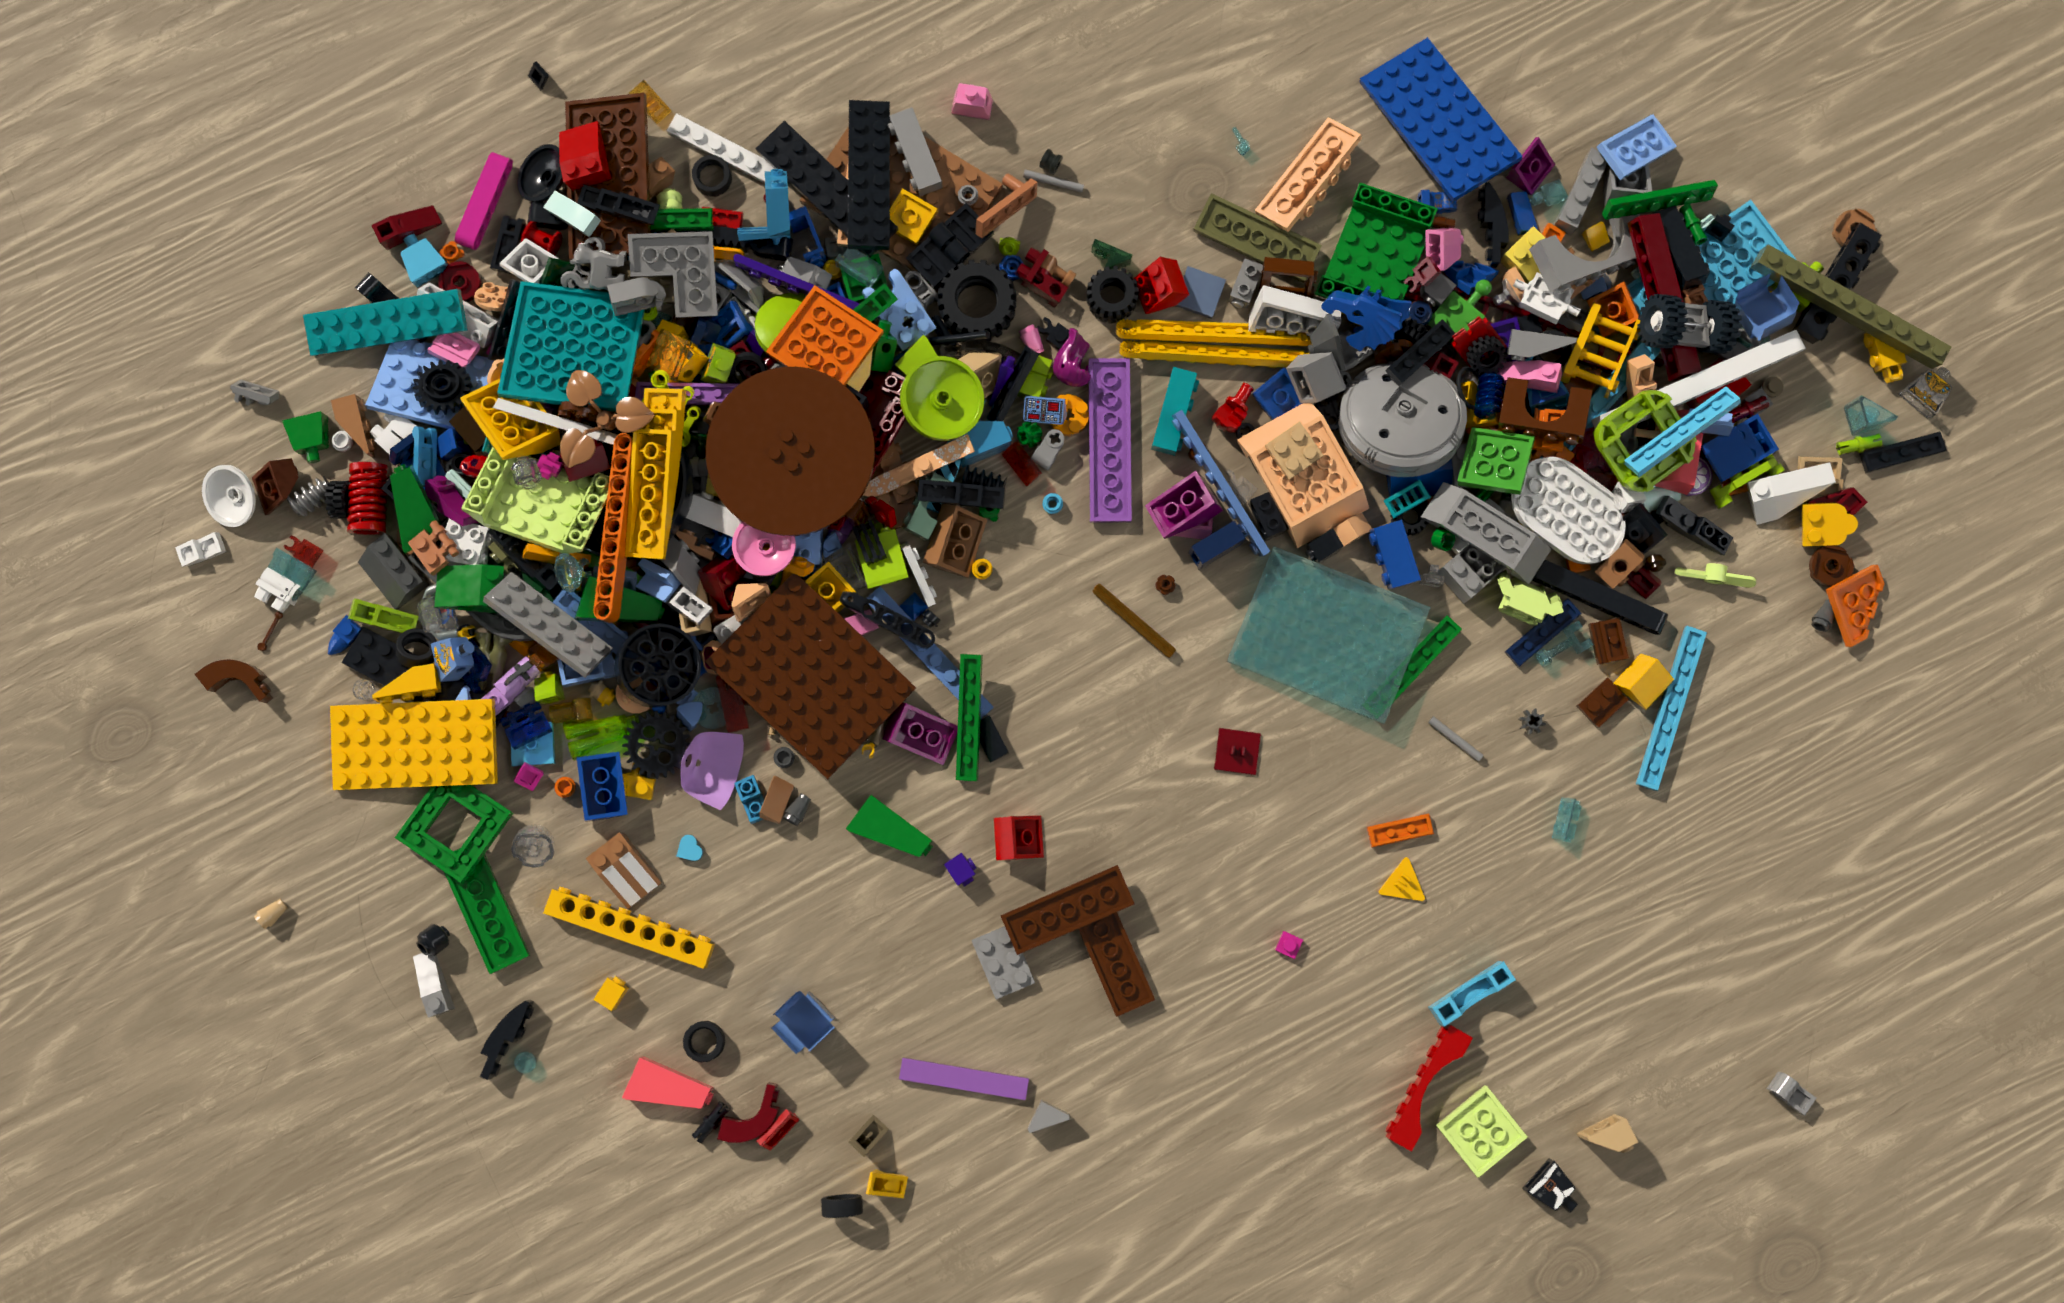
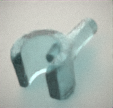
M1234 127L1232 131L1239 142L1236 149L1243 156L1249 151V142L1243 139L1237 127Z

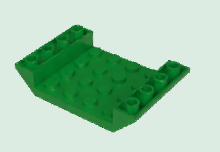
M1359 183L1352 200V209L1325 276L1322 275L1315 295L1327 299L1336 290L1360 295L1367 286H1370V292L1375 293L1379 289L1382 290L1381 296L1395 300H1404L1410 286L1406 285L1404 281L1406 278L1414 276L1413 269L1418 265L1426 246L1425 230L1432 229L1438 208Z

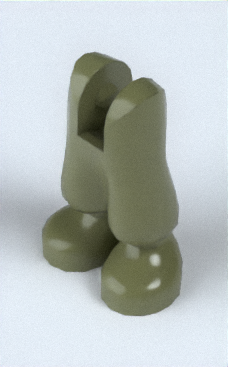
M474 632V635H476L474 639L479 642V647L476 650L477 689L485 691L487 676H492L493 689L495 687L494 683L503 677L507 660L505 645L513 641L498 637L493 633ZM492 639L494 644L493 650L490 649Z

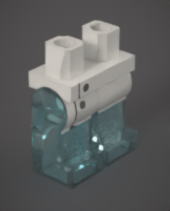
M276 547L272 554L274 555L273 559L256 582L259 588L254 597L267 603L272 594L277 596L271 607L283 613L290 604L293 606L296 604L297 599L301 596L317 571Z

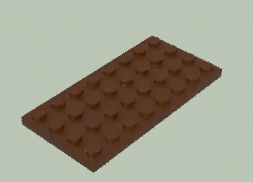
M635 93L566 101V130L596 121L600 124L611 180L590 186L600 190L603 188L616 193L622 192L650 202L646 94ZM567 186V198L577 203L582 188L572 191ZM587 209L595 214L601 222L590 237L568 225L569 260L574 259V252L578 244L585 243L591 237H600L605 243V251L618 255L621 251H627V256H629L628 234H650L651 225ZM597 242L590 244L593 250H599V247L596 246Z

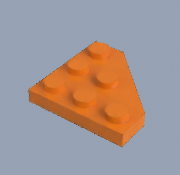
M1871 565L1825 589L1846 647H1853L1868 638L1870 630H1867L1870 619H1874L1878 606L1876 600L1885 584L1878 565Z

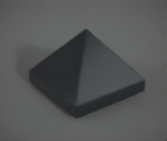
M535 61L528 77L541 91L549 78V73Z

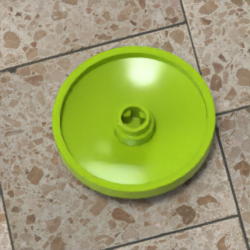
M793 293L781 294L769 299L761 306L755 318V336L765 352L800 306L806 295L801 293L799 295Z
M934 356L916 364L906 375L900 391V403L906 420L918 433L933 440L949 441L962 437L977 424L984 408V391L975 372L965 363L952 357Z

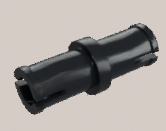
M719 1101L709 1115H705L703 1122L696 1131L692 1133L694 1139L702 1133L697 1142L703 1143L712 1130H716L719 1127L718 1123L730 1111L729 1107L726 1106L720 1112V1109L725 1105L723 1102Z

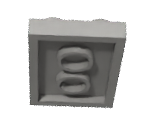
M1005 926L971 940L995 999L1035 983L1023 953L1016 954Z

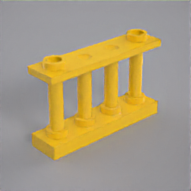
M1593 303L1565 367L1561 382L1568 384L1571 377L1582 378L1606 387L1607 391L1604 398L1608 399L1610 392L1615 393L1620 381H1617L1616 378L1632 340L1637 341L1639 337L1638 333L1641 330L1638 329L1637 324H1640V320H1636L1633 328L1602 317V314L1599 313L1601 305ZM1599 324L1629 335L1627 344L1623 345L1596 335L1591 329L1593 325L1598 326ZM1594 342L1622 353L1621 358L1617 363L1588 352L1584 348L1585 343ZM1585 359L1612 369L1615 372L1612 379L1608 380L1579 369L1580 366L1576 364L1578 360L1583 361Z

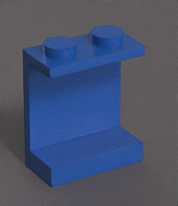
M806 206L789 212L793 233L809 228L817 246L816 250L803 254L805 262L822 268L827 262L826 256Z

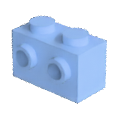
M823 530L807 535L795 536L796 549L794 556L804 557L807 561L814 563L816 568H821Z

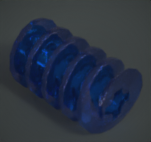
M1493 373L1480 375L1477 382L1474 415L1478 418L1492 420L1496 418L1497 413H1500V405L1502 404L1500 398L1503 396L1502 390L1504 389L1503 383L1505 381L1502 375Z

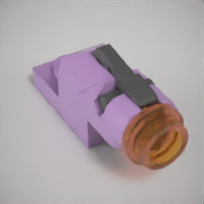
M535 653L524 657L494 683L495 687L481 699H495L496 716L526 689L525 687L543 671L542 668L546 665Z

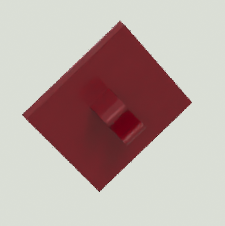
M1219 728L1214 770L1256 775L1261 733Z

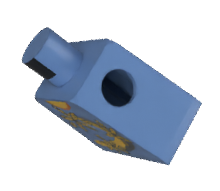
M467 637L448 638L431 644L440 682L458 681L474 666L472 657L474 645L469 642Z

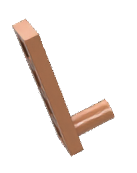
M1006 174L1003 177L1002 184L1013 192L976 219V235L983 238L1037 197L1038 182L1031 178L1026 183H1023L1011 174Z

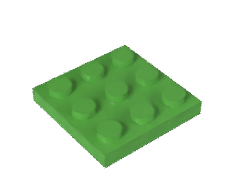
M1472 427L1457 480L1458 485L1521 495L1535 436Z

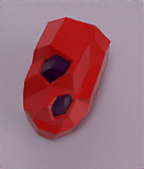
M478 455L468 456L461 461L460 469L464 474L476 479L487 457Z

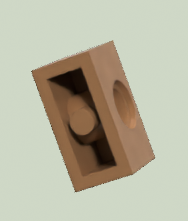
M1625 539L1609 558L1596 567L1595 573L1612 589L1617 585L1621 587L1629 579L1627 577L1632 571L1636 573L1644 565L1642 561L1645 555L1630 541ZM1623 561L1627 564V568L1620 570L1616 567L1615 563Z

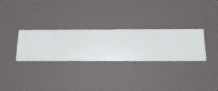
M498 398L493 406L495 409L567 431L576 428L583 433L587 429L595 428ZM604 430L587 434L593 439L614 445V440L617 434Z

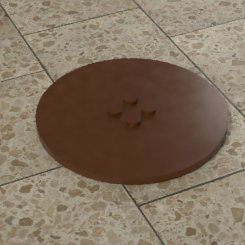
M773 368L746 379L735 387L720 404L707 434V470L718 497L726 508L742 522L757 530L773 535H807L823 530L838 522L861 499L867 489L874 469V433L862 404L841 382L825 373L810 368Z

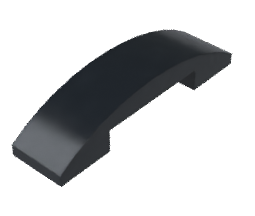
M493 529L487 531V534L502 552L529 578L548 592L564 578L550 562L546 563L523 558V550L527 544L522 539Z

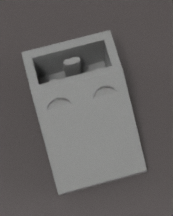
M1469 544L1436 573L1463 603H1466L1506 567Z

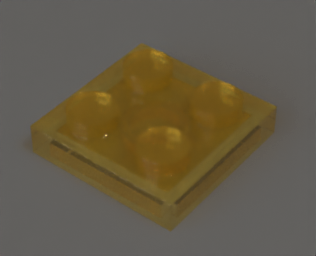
M661 328L646 367L655 372L657 370H664L668 373L671 380L677 381L692 342Z

